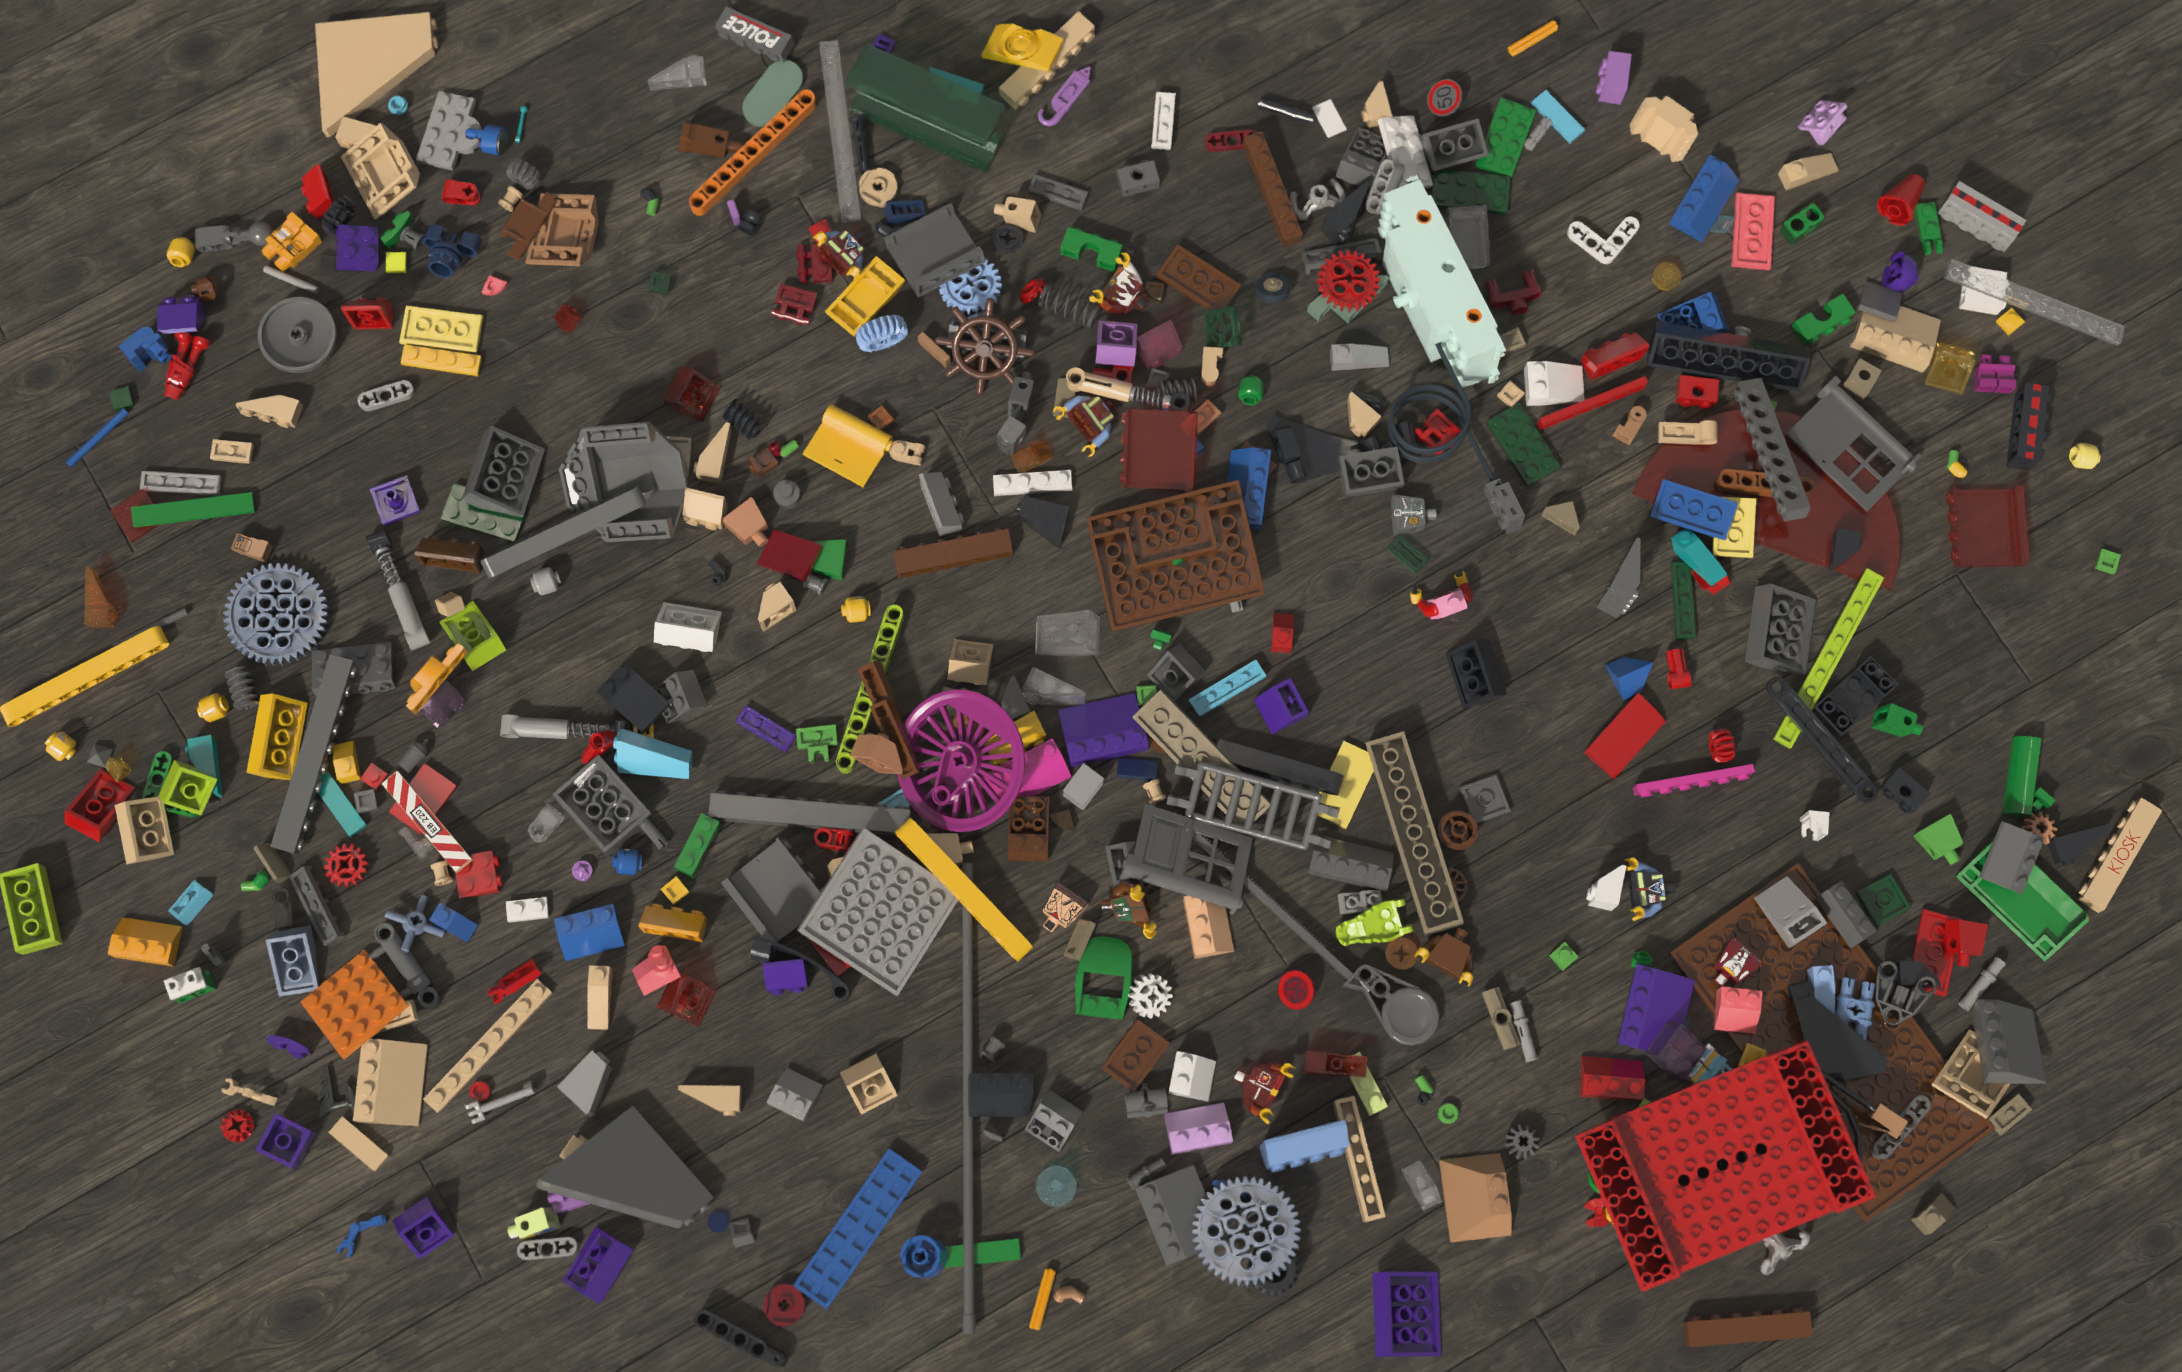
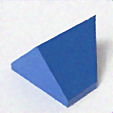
M1622 657L1605 665L1622 700L1641 693L1653 662Z

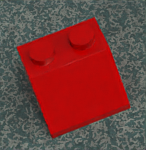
M317 164L302 177L304 185H301L304 197L307 196L308 202H306L307 210L316 219L324 217V213L331 206V203L335 201L329 179L321 165Z

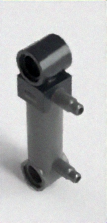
M387 923L378 925L374 931V936L381 946L369 954V958L375 959L386 952L407 982L408 987L400 992L402 998L405 999L413 993L418 997L419 1003L425 1008H437L442 1001L441 994L432 988L434 986L433 982L423 971L411 951L404 952L401 950L404 941L398 934V931ZM385 930H390V937L387 939H383V932ZM433 993L434 1000L431 1003H426V996Z

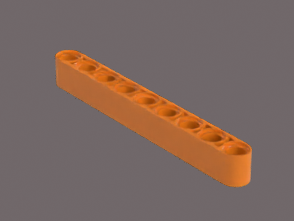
M807 89L801 91L702 184L689 198L692 212L698 216L708 212L816 108L814 93ZM805 99L812 100L810 103H803ZM792 112L798 113L796 116L789 115ZM784 125V128L777 129L776 126ZM766 137L771 138L768 142L762 141ZM752 150L758 151L755 155L748 154ZM738 163L744 164L740 168L735 167V165ZM724 176H730L729 180H721ZM710 189H716V190H717V191H716L715 193H713V194L708 193V191H709ZM696 202H703L699 207L694 206Z

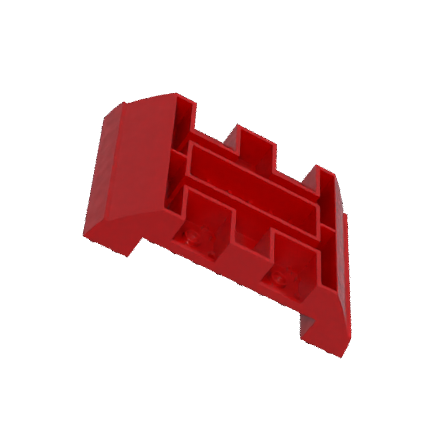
M1808 1041L1799 1042L1744 1062L1742 1066L1710 1079L1705 1078L1632 1111L1629 1109L1612 1116L1575 1136L1641 1292L1680 1277L1679 1273L1833 1211L1836 1213L1876 1197ZM1758 1143H1764L1767 1147L1766 1152L1762 1155L1757 1154L1755 1151V1146ZM1745 1151L1747 1153V1160L1742 1163L1736 1160L1737 1152ZM1723 1158L1728 1161L1727 1169L1719 1170L1716 1163L1719 1159ZM1702 1166L1707 1167L1709 1170L1706 1178H1700L1697 1175V1170ZM1682 1174H1686L1690 1178V1182L1686 1186H1681L1678 1183V1177Z

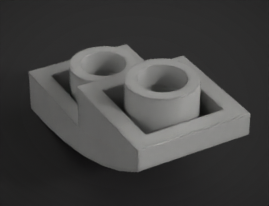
M1381 890L1338 894L1340 914L1365 912L1372 906L1382 902Z

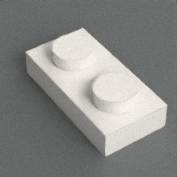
M547 897L506 902L507 921L509 923L549 918Z

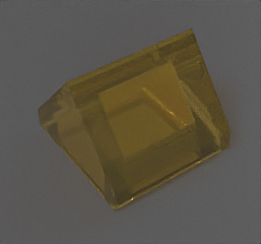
M110 757L105 765V768L116 782L132 773L122 758Z

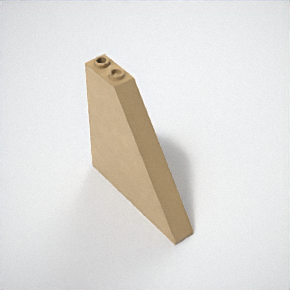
M429 12L315 24L322 130L325 136L331 137L338 131L343 117L354 119L435 56V48H438L437 37L434 36V31L437 30L436 20L432 19Z

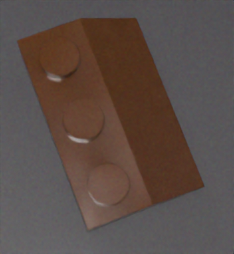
M429 536V538L421 539L415 551V557L423 566L481 572L482 564L479 560L484 555V549L478 542L468 541V543H460L457 539L444 541L439 537Z

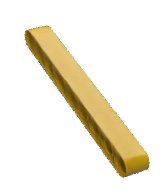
M161 626L152 627L5 703L0 707V711L8 727L17 726L162 651L169 646V642Z
M909 818L895 831L901 841L1017 962L1033 948L1028 940L916 822Z

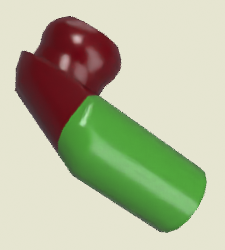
M794 440L785 446L779 445L777 442L769 444L771 453L774 456L787 457L799 448Z

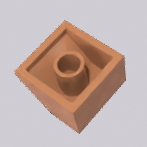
M872 733L858 735L850 757L878 773L902 774L903 769L896 744L891 742L887 735L878 733V735Z

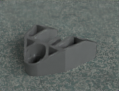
M1886 961L1881 963L1878 968L1876 1000L1884 1020L1888 1024L1896 1025L1918 1014L1936 992L1938 985L1934 978L1922 977L1914 991H1912L1906 1009H1903L1910 989L1898 985L1892 1002L1888 1003L1899 969L1894 962ZM1892 965L1895 970L1894 974L1886 976L1883 972L1884 966ZM1931 980L1934 985L1933 989L1928 992L1923 990V981ZM1891 1010H1896L1899 1013V1019L1895 1022L1890 1021L1888 1018V1013Z

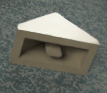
M1573 501L1546 507L1541 515L1573 535L1580 528Z

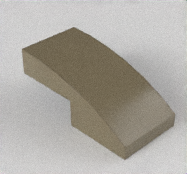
M1518 327L1502 335L1499 333L1506 349L1504 354L1526 346Z

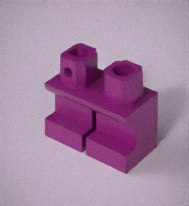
M1982 355L1979 359V365L1975 369L1974 391L2011 393L2016 388V380H2014L2015 365H2011L2010 356H1999L1998 364H1992L1991 355Z

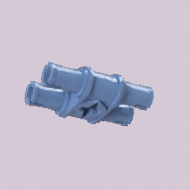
M1842 978L1841 992L1836 997L1838 1001L1835 1015L1847 1025L1850 1022L1856 1024L1855 1032L1866 1040L1868 1027L1872 1025V1010L1875 1007L1872 1001L1875 984L1862 982L1861 997L1856 1000L1852 997L1855 980ZM1855 1007V1010L1859 1013L1853 1015V1011H1850V1009Z

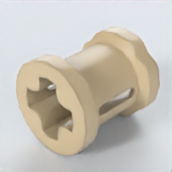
M509 186L507 188L508 192L498 203L506 210L513 212L514 205L519 199H522L523 195L517 189Z
M1158 779L1143 785L1150 798V805L1166 799V795H1163Z
M447 861L431 865L436 879L434 882L435 886H442L453 882L449 876L447 868L449 864Z

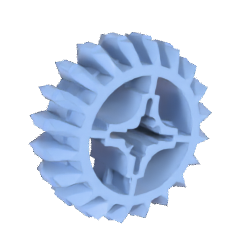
M886 315L877 319L874 318V320L863 324L856 331L858 346L863 351L868 352L889 348L900 343L908 335L906 322L899 315Z

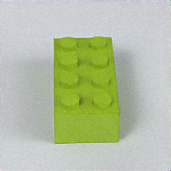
M36 863L1 873L0 886L15 952L25 955L63 944L46 868Z

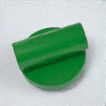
M1645 951L1636 952L1633 954L1630 967H1635L1636 964L1652 968L1653 958Z

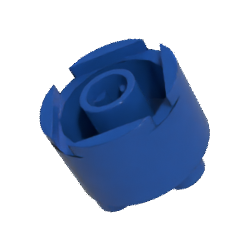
M920 1235L910 1238L904 1243L900 1252L903 1268L914 1277H935L945 1267L947 1249L941 1241L931 1236ZM922 1253H925V1260H923L924 1258L921 1256Z

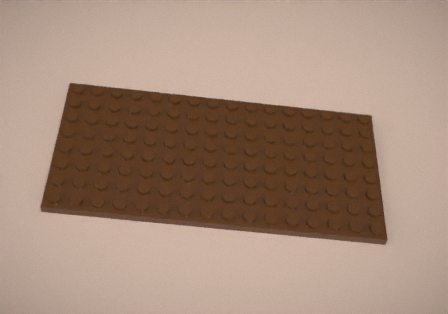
M1797 863L1674 949L1669 955L1686 978L1695 980L1694 990L1714 1017L1717 989L1720 987L1713 981L1719 973L1713 966L1727 942L1732 937H1735L1763 962L1762 965L1738 984L1734 985L1728 981L1724 985V987L1762 991L1761 1013L1756 1033L1747 1034L1725 1031L1741 1054H1743L1746 1043L1767 1050V1054L1799 1042H1804L1797 1011L1790 1000L1787 986L1807 981V970L1809 968L1833 965L1835 1013L1838 1001L1836 997L1841 992L1842 978L1855 980L1852 997L1856 1000L1861 997L1862 982L1875 984L1872 1000L1875 1007L1872 1010V1025L1868 1027L1866 1041L1886 1057L1889 1062L1882 1073L1838 1082L1873 1106L1879 1102L1897 1115L1914 1097L1920 1095L1930 1100L1931 1108L1888 1158L1879 1160L1873 1157L1871 1147L1884 1131H1877L1859 1123L1869 1126L1874 1125L1883 1130L1887 1128L1868 1116L1871 1111L1826 1082L1827 1086L1852 1110L1862 1134L1861 1164L1876 1197L1853 1206L1863 1222H1867L1995 1128L1988 1118H1984L1932 1086L1946 1065L1945 1060L1913 1017L1896 1025L1888 1024L1884 1020L1876 1000L1878 970L1859 944L1852 948L1848 946L1815 899L1821 893L1799 863ZM1785 877H1788L1802 891L1827 922V924L1791 948H1788L1754 899ZM1893 991L1888 1003L1892 1002V999L1895 994ZM1855 1007L1850 1009V1011H1853V1015L1859 1013L1855 1010ZM1896 1010L1889 1011V1020L1892 1022L1897 1021L1899 1013ZM1853 1022L1848 1023V1026L1855 1031L1856 1024ZM1916 1101V1103L1918 1104L1916 1109L1911 1110V1108H1909V1110L1916 1113L1917 1110L1921 1108L1924 1109L1923 1101ZM1835 1103L1839 1113L1843 1114L1840 1116L1854 1146V1133L1847 1116ZM1905 1114L1902 1118L1908 1122L1906 1126H1910L1913 1121L1912 1117ZM1889 1134L1891 1140L1897 1141L1899 1137L1896 1139ZM1886 1141V1143L1883 1146H1877V1148L1879 1149L1877 1153L1879 1155L1882 1153L1885 1154L1884 1148L1887 1145H1890L1891 1147L1893 1145L1889 1144Z

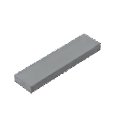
M142 471L140 490L146 492L219 496L222 477L220 475Z

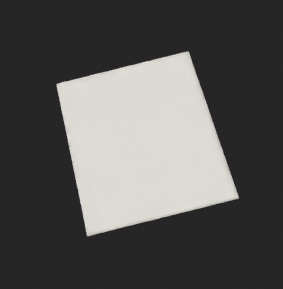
M1331 99L1312 107L1328 138L1347 130Z

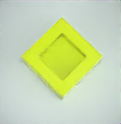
M386 252L387 273H407L406 252Z

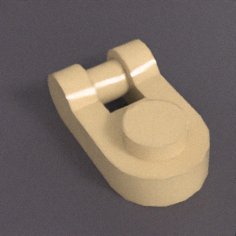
M896 440L889 453L896 461L921 465V455L924 453L926 446L920 443ZM909 450L914 451L913 456L908 455Z

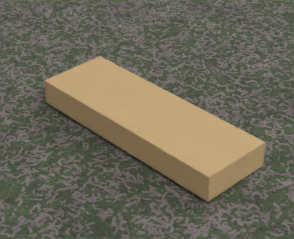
M341 1117L329 1131L334 1138L374 1172L389 1157L387 1153L344 1117Z

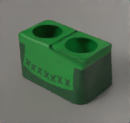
M1815 203L1786 220L1781 226L1780 232L1791 246L1792 243L1793 245L1819 229L1825 217ZM1806 212H1812L1817 220H1808L1806 217ZM1793 219H1801L1803 221L1804 228L1801 231H1795L1791 228V221Z

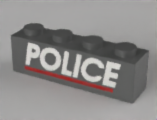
M725 7L715 24L718 35L723 39H731L741 47L747 46L757 54L763 53L773 61L779 60L784 63L795 45L792 35L728 7Z

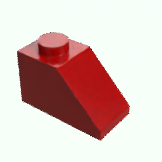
M1273 613L1271 652L1291 653L1293 614Z

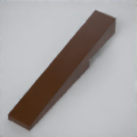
M881 660L873 661L858 668L859 675L873 704L870 706V709L880 732L887 735L889 740L896 744L903 769L902 774H899L901 779L903 780L920 772Z

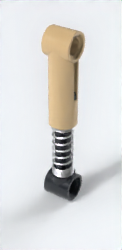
M1075 367L1071 368L1066 374L1067 386L1073 392L1083 391L1125 402L1137 400V402L1141 401L1142 404L1157 405L1158 408L1162 406L1163 409H1168L1177 417H1183L1189 412V398L1184 393L1165 395L1164 393L1162 395L1160 392L1145 391L1144 388L1141 390L1139 387L1133 386V383L1084 372L1082 369ZM1073 377L1081 378L1078 383L1071 381ZM1177 402H1183L1185 406L1182 408H1177L1175 404Z

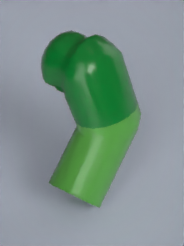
M261 870L253 881H242L241 890H262L269 881V873L266 870Z

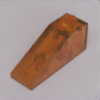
M88 566L85 573L84 624L90 629L114 628V622L117 621V612L114 610L96 572Z

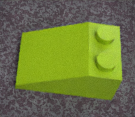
M474 601L464 606V610L441 620L440 624L455 646L459 643L466 649L468 653L464 656V660L470 669L474 671L506 651L496 632Z

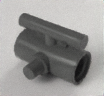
M1146 1083L1140 1084L1139 1091L1125 1093L1127 1118L1151 1117L1152 1115L1168 1113L1165 1088L1150 1090Z

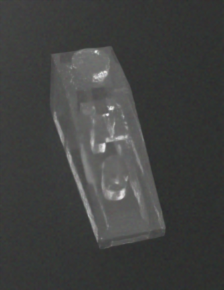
M691 55L689 58H683L649 78L648 85L650 91L707 85L703 56Z

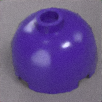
M1901 251L1895 253L1889 260L1892 262L1890 267L1886 266L1884 269L1882 284L1894 291H1904L1917 283L1919 268L1915 259Z

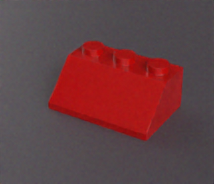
M1626 333L1615 342L1607 341L1601 345V348L1587 350L1584 352L1581 363L1590 381L1643 359L1649 344L1637 333L1631 335Z
M1581 1056L1579 1097L1635 1102L1644 1100L1645 1076L1642 1061Z

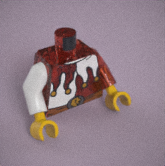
M1121 253L1124 256V260L1122 261L1119 257H1116V262L1123 264V267L1120 266L1103 291H1093L1097 298L1091 296L1089 299L1091 302H1098V305L1108 313H1128L1133 306L1143 311L1148 301L1141 297L1143 292L1142 280L1133 264L1129 262L1130 256L1127 253Z

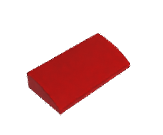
M1637 693L1584 753L1615 779L1666 721L1646 699Z

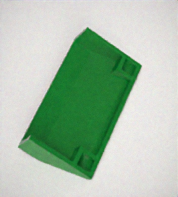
M1994 837L1956 877L2045 962L2089 922L2090 916L2036 864H2034L2022 894L1980 878L1979 876L1995 839Z

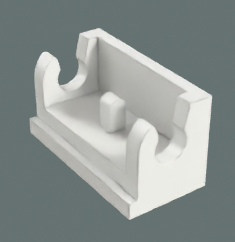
M1809 810L1800 817L1802 822L1801 834L1803 837H1806V830L1808 828L1813 831V841H1819L1828 835L1829 812Z

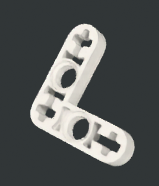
M1634 217L1625 218L1607 241L1581 222L1570 224L1567 235L1573 242L1603 264H1609L1613 262L1636 234L1639 222ZM1633 224V228H1630L1627 234H1625L1624 231L1627 225ZM1577 228L1580 229V232L1576 235L1573 233ZM1586 233L1587 235L1585 236L1584 240L1582 241L1581 238H1582V236H1584V234ZM1620 236L1624 242L1621 245H1617L1614 243L1613 238ZM1590 238L1594 239L1597 245L1590 247L1587 245V240ZM1602 245V248L1597 252L1599 246ZM1607 251H1609L1610 255L1604 257V252L1606 253Z

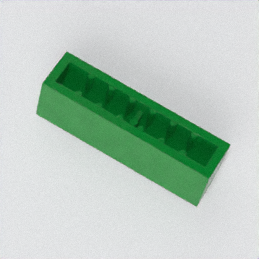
M2032 736L2012 737L2002 814L2020 818H2027L2031 815L2042 738Z

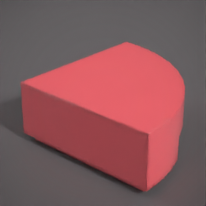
M489 275L482 289V294H499L507 287L508 283Z

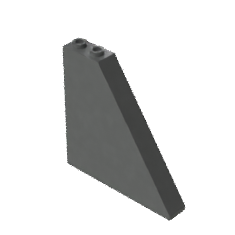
M633 1106L539 1178L536 1184L537 1188L678 1229L684 1224L689 1226L696 1219L695 1215L699 1212L701 1214L705 1213L711 1207L710 1202L714 1198Z

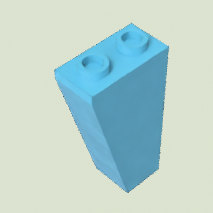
M620 729L618 737L614 738V749H617L614 756V764H617L618 773L689 779L692 770V751L625 729Z

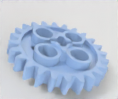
M985 259V263L941 285L940 294H943V301H947V307L956 306L963 313L967 311L968 316H970L971 311L978 314L980 309L985 313L986 300L988 298H992L994 303H997L995 296L1001 295L999 290L1002 289V284L999 283L1001 282V276H997L999 274L998 269L993 270L994 264L988 265V259ZM972 271L979 272V274L975 276L971 275L970 273ZM956 279L962 280L959 284L953 283ZM981 287L988 288L986 291L979 290V288ZM964 295L971 296L967 300L962 299Z

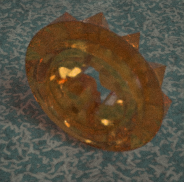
M1400 937L1388 944L1385 954L1387 962L1393 968L1403 970L1414 965L1418 955L1416 957L1414 955L1418 950L1411 940ZM1401 945L1403 952L1410 954L1404 956L1402 962H1400L1399 955L1393 954L1399 952Z

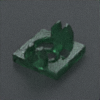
M1238 306L1203 311L1207 347L1222 348L1242 345ZM1223 313L1231 318V324H1227L1223 320ZM1217 316V321L1215 322L1214 326H1212L1214 318ZM1220 322L1224 325L1223 333L1218 331V324ZM1228 330H1232L1233 335L1226 342L1225 334L1228 332ZM1213 332L1219 336V340L1216 339Z

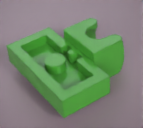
M836 725L796 729L798 750L808 749L809 763L813 764L815 762V756L818 753L823 754L826 762L830 761L828 746L838 745Z

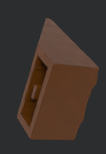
M1017 796L1009 808L1008 861L1048 862L1049 797Z

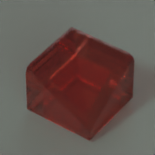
M566 303L560 307L553 317L559 328L569 333L573 331L582 319L577 310Z

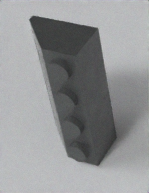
M1332 838L1330 848L1314 844L1308 874L1386 892L1390 882L1394 853Z

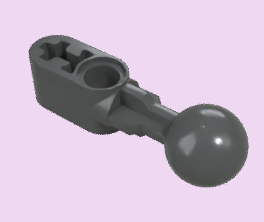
M263 221L253 223L246 230L224 225L197 228L195 230V247L200 252L231 249L233 245H240L243 241H252L255 245L265 246L268 243L265 239L269 235L271 236L274 231L268 223Z

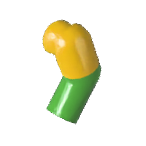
M1955 450L1949 451L1948 470L1954 476L1964 478L1967 475V469L1958 462L1959 452Z

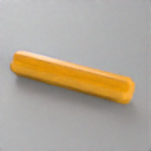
M1554 20L1548 22L1510 45L1508 52L1511 56L1517 55L1557 31L1558 25Z
M1046 1268L1044 1271L1030 1322V1328L1039 1330L1041 1328L1056 1273L1052 1269Z

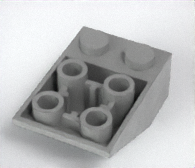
M1788 877L1783 878L1754 898L1788 948H1791L1827 924L1816 906Z

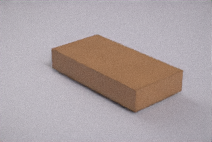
M924 332L918 336V343L945 368L951 364L950 356Z

